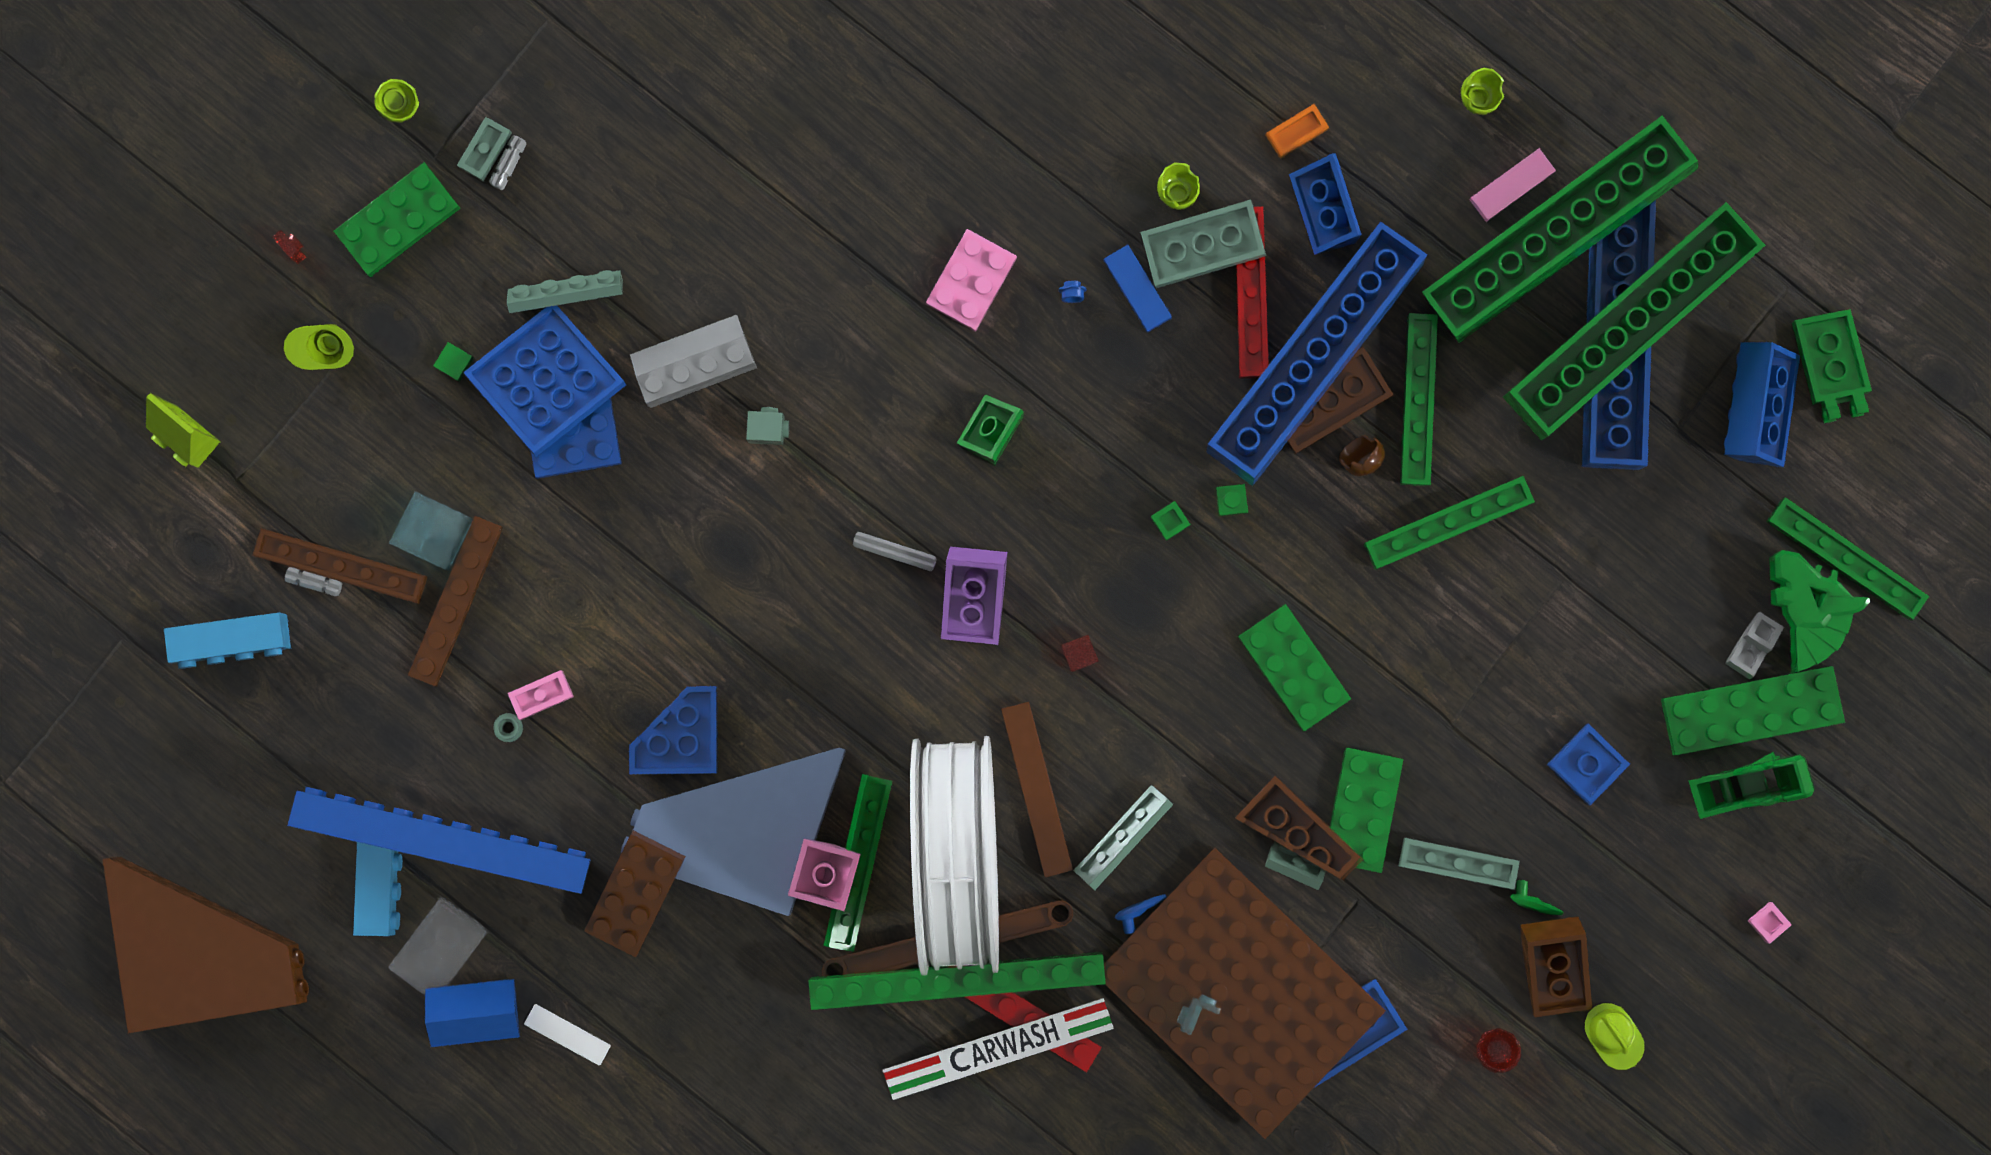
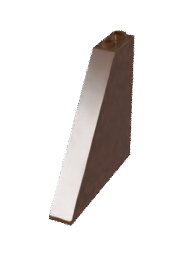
M122 857L103 859L128 1033L307 1002L306 996H308L309 987L306 979L303 977L304 955L299 950L298 943Z

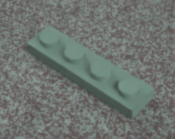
M605 270L595 275H576L566 280H546L541 284L530 286L517 285L512 289H508L507 306L509 313L623 294L621 271L612 272Z
M1151 785L1073 871L1090 887L1096 890L1173 804Z
M1403 838L1398 866L1515 889L1520 861Z

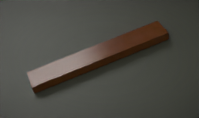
M262 528L260 529L252 554L255 557L417 604L420 603L427 576Z
M1025 702L1002 708L1044 876L1049 877L1072 871L1073 868L1030 703Z

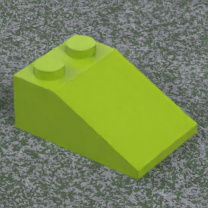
M152 393L146 397V428L153 433L151 439L164 449L167 446L175 452L173 458L183 466L187 467L190 464L199 468L221 441L179 406Z

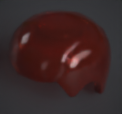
M1502 1028L1491 1029L1481 1035L1476 1045V1056L1480 1064L1488 1071L1504 1073L1517 1066L1521 1057V1045L1514 1034Z

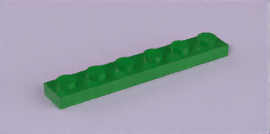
M1409 313L1407 315L1400 485H1431L1438 315Z
M1521 476L1365 542L1364 546L1376 570L1530 505L1535 501L1524 476Z
M1786 497L1781 499L1766 521L1909 621L1914 620L1929 598L1920 589Z
M862 774L845 848L859 853L860 858L845 911L834 908L831 910L824 940V946L854 952L891 790V780Z

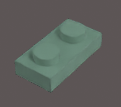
M485 117L457 166L484 182L512 132Z
M1275 841L1271 845L1265 867L1317 890L1320 888L1326 870Z

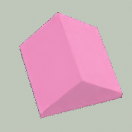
M804 838L788 896L845 911L860 854L835 844Z

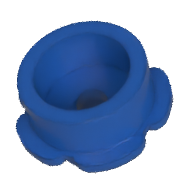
M1066 281L1064 286L1059 288L1061 300L1067 303L1083 301L1084 292L1087 291V288L1081 286L1079 281Z

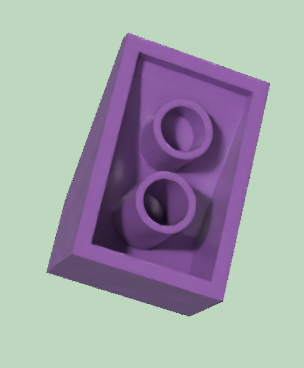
M950 547L946 559L941 639L998 645L1007 552Z

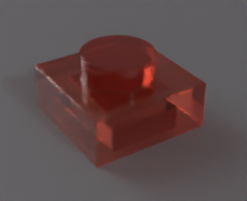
M280 230L272 237L289 258L297 264L306 258L305 254L300 250L304 245L293 233L288 236Z
M1088 635L1061 645L1071 672L1099 662Z

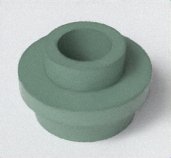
M505 713L495 720L493 729L499 740L513 742L521 736L523 724L516 715ZM508 722L514 726L511 733H506L504 730V726Z

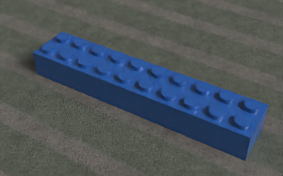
M1656 200L1589 248L1587 323L1654 265ZM1651 347L1584 404L1582 467L1640 470L1648 466Z
M1380 222L1207 445L1206 452L1253 486L1419 272L1428 254Z
M306 787L305 792L296 791L287 826L579 894L583 893L591 861L585 858L586 852L569 848L566 854L558 852L557 845L539 842V846L536 847L528 845L529 839L511 835L510 840L499 838L500 832L485 828L481 829V833L471 831L472 826L452 821L451 826L442 825L443 819L423 814L422 820L413 818L414 812L394 807L393 813L384 811V805L365 801L364 805L361 806L355 804L356 799L340 794H335L334 799L326 797L327 792Z

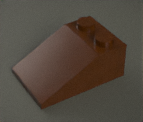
M1579 917L1521 924L1522 949L1533 1016L1541 1017L1592 1009L1587 938Z

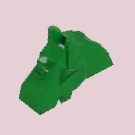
M1781 550L1769 558L1770 580L1780 584V588L1770 590L1771 605L1782 607V615L1790 626L1791 673L1808 669L1815 664L1817 665L1827 659L1833 652L1838 651L1843 644L1846 634L1849 632L1853 614L1862 611L1869 604L1870 599L1868 597H1852L1843 585L1837 581L1838 571L1831 570L1828 578L1823 577L1820 573L1823 566L1816 565L1813 568L1799 553Z
M1774 752L1752 764L1688 780L1700 819L1741 808L1771 806L1779 802H1790L1812 796L1815 790L1806 757L1800 754L1780 758V755L1775 756ZM1773 768L1778 786L1768 788L1763 770ZM1737 776L1743 796L1736 798L1730 777ZM1715 780L1719 781L1724 802L1717 804L1715 803L1710 782Z

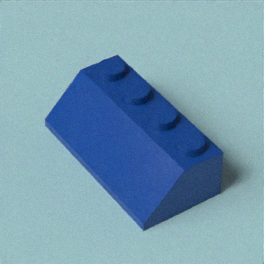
M1741 342L1740 352L1736 358L1737 372L1736 379L1732 385L1733 399L1728 413L1729 427L1724 440V455L1739 461L1784 467L1800 355L1773 342Z

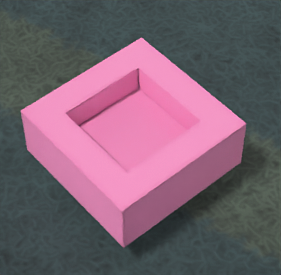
M1768 902L1748 920L1763 940L1769 944L1791 926V923L1773 902Z

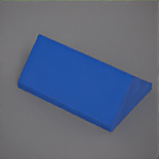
M1332 153L1289 174L1314 255L1355 244L1362 234L1336 153Z
M505 979L426 988L425 1025L431 1047L520 1037L515 980Z

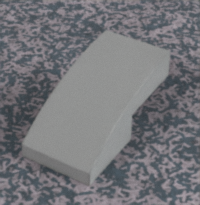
M1758 612L1735 645L1725 664L1751 679L1755 676L1766 654L1773 649L1784 627Z

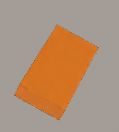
M1313 104L1268 131L1265 136L1281 159L1327 131L1329 126L1316 105Z

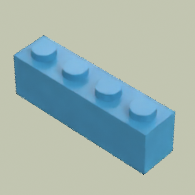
M271 613L164 628L168 663L178 664V669L196 667L197 661L207 660V665L225 663L226 657L235 656L236 661L249 660L254 658V653L264 652L265 657L282 655L283 649L291 648L287 614Z
M357 842L353 936L395 935V930L399 929L400 913L396 912V900H400L401 884L397 883V871L402 869V854H398V851Z

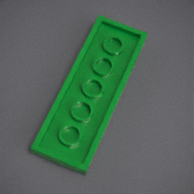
M1833 666L1661 699L1672 755L1845 723Z

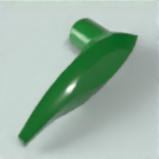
M1516 881V894H1512L1511 898L1518 905L1540 913L1563 915L1564 912L1541 901L1537 897L1528 896V881Z

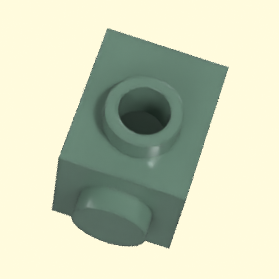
M762 407L761 412L748 411L746 438L748 443L783 445L784 438L789 437V421L785 420L783 413L778 412V408Z

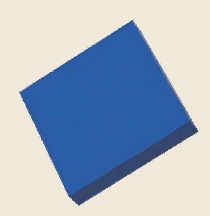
M1585 724L1547 764L1587 805H1591L1630 765L1590 724Z

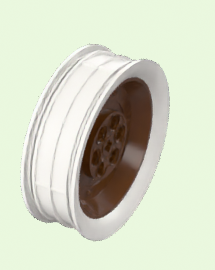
M984 736V745H982L981 750L979 745L977 746L976 741H972V743L954 744V742L949 744L927 743L923 751L920 740L913 739L910 772L911 863L915 934L921 975H927L930 963L934 966L935 970H939L940 966H957V969H962V965H980V968L984 969L988 959L989 963L992 964L993 973H998V876L990 737Z

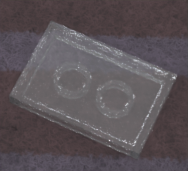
M442 896L388 968L425 995L426 988L448 986L489 930Z

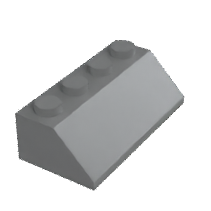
M737 315L630 354L638 384L644 400L650 408L757 368Z

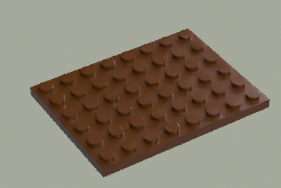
M1216 848L1196 866L1104 963L1105 985L1264 1139L1274 1131L1386 1011Z

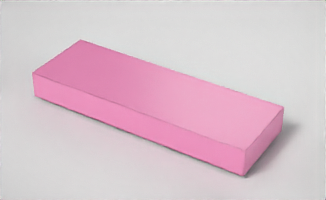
M1539 148L1469 200L1487 222L1555 173L1556 170Z

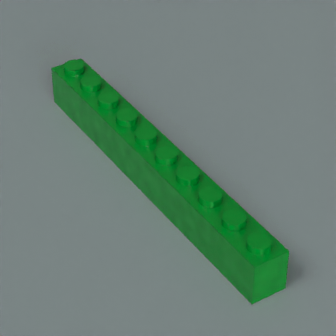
M1095 952L999 961L998 973H993L992 964L987 962L984 969H981L980 965H962V969H957V966H940L939 970H935L934 967H928L927 975H921L919 968L811 977L809 979L811 1010L1102 985L1106 984L1103 953Z

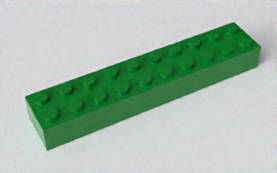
M1661 116L1422 293L1457 342L1460 343L1698 169V160L1666 119Z
M1727 202L1724 203L1505 394L1503 398L1540 440L1545 439L1766 245Z

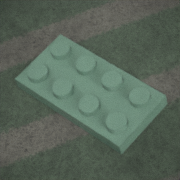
M1251 199L1141 232L1156 288L1266 256Z

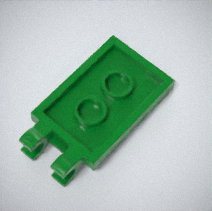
M1851 309L1798 319L1792 322L1812 404L1821 403V414L1824 424L1841 418L1837 405L1840 403L1849 402L1852 418L1864 416V413H1868L1869 408L1864 394H1869L1872 389Z

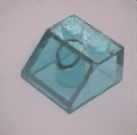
M415 491L390 540V544L449 571L473 519Z

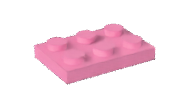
M967 229L927 299L926 305L976 332L1017 256Z

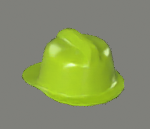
M333 324L295 328L284 341V352L287 359L301 369H336L350 362L353 357L354 346L350 336L342 328Z
M1602 1003L1595 1006L1587 1014L1585 1019L1587 1037L1601 1059L1608 1066L1617 1070H1627L1634 1067L1641 1060L1644 1053V1040L1630 1016L1620 1006L1612 1003Z

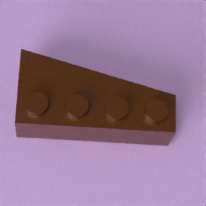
M1276 776L1235 817V819L1342 880L1364 860Z

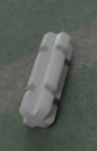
M515 135L511 136L507 144L509 148H505L495 168L497 172H493L489 180L493 187L500 190L505 188L508 182L507 177L511 176L520 158L519 153H522L526 146L525 140Z
M289 567L285 574V581L295 585L299 583V586L319 592L325 591L326 594L339 596L342 589V582L328 580L327 577L306 571L302 573V570Z

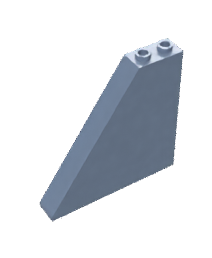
M836 748L644 804L640 810L635 809L630 825L634 826V831L686 856L676 879L790 916L796 898L788 896L803 840L804 838L815 841L817 839L846 750ZM626 837V838H625L624 843H623V845H622L621 853H622V851H623V849H624V847H625V845H626V843H627L629 837Z

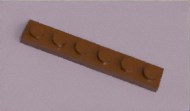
M474 516L408 676L437 687L503 529L502 526Z

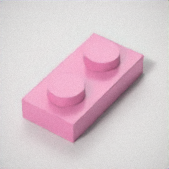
M562 670L508 693L519 720L574 697Z

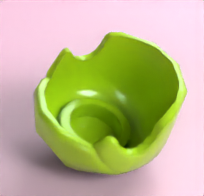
M1481 68L1472 72L1464 80L1461 87V99L1466 109L1473 114L1486 115L1495 111L1504 98L1502 92L1503 78L1494 69Z
M390 79L380 84L374 95L375 107L378 113L389 122L401 123L411 119L419 106L416 90L401 79Z
M1173 163L1165 167L1158 179V195L1170 208L1177 210L1186 209L1195 203L1200 194L1199 177L1191 172L1188 164Z

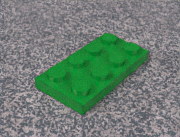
M423 162L335 229L334 232L365 273L372 277L461 208L427 164Z
M1286 604L1238 636L1303 732L1351 700L1349 694Z
M1345 748L1330 828L1364 859L1356 868L1382 873L1403 759Z

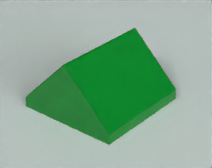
M984 395L957 444L995 466L1023 419L1024 411Z

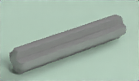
M857 532L854 537L853 546L928 571H932L935 567L936 557L862 532Z

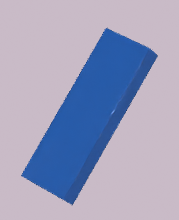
M1129 245L1103 259L1147 333L1172 319L1170 312Z

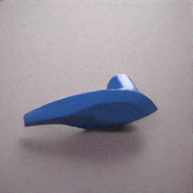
M1165 894L1128 906L1120 910L1116 914L1115 919L1122 920L1125 934L1134 933L1136 929L1133 918L1140 916L1147 909L1156 906L1166 899L1167 896Z

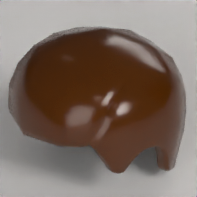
M1362 435L1352 440L1343 448L1339 454V462L1347 472L1361 477L1374 473L1381 466L1385 458V451L1383 445L1376 437L1373 438V441L1366 435Z

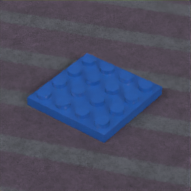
M557 305L544 308L463 372L535 457L626 386L624 380Z

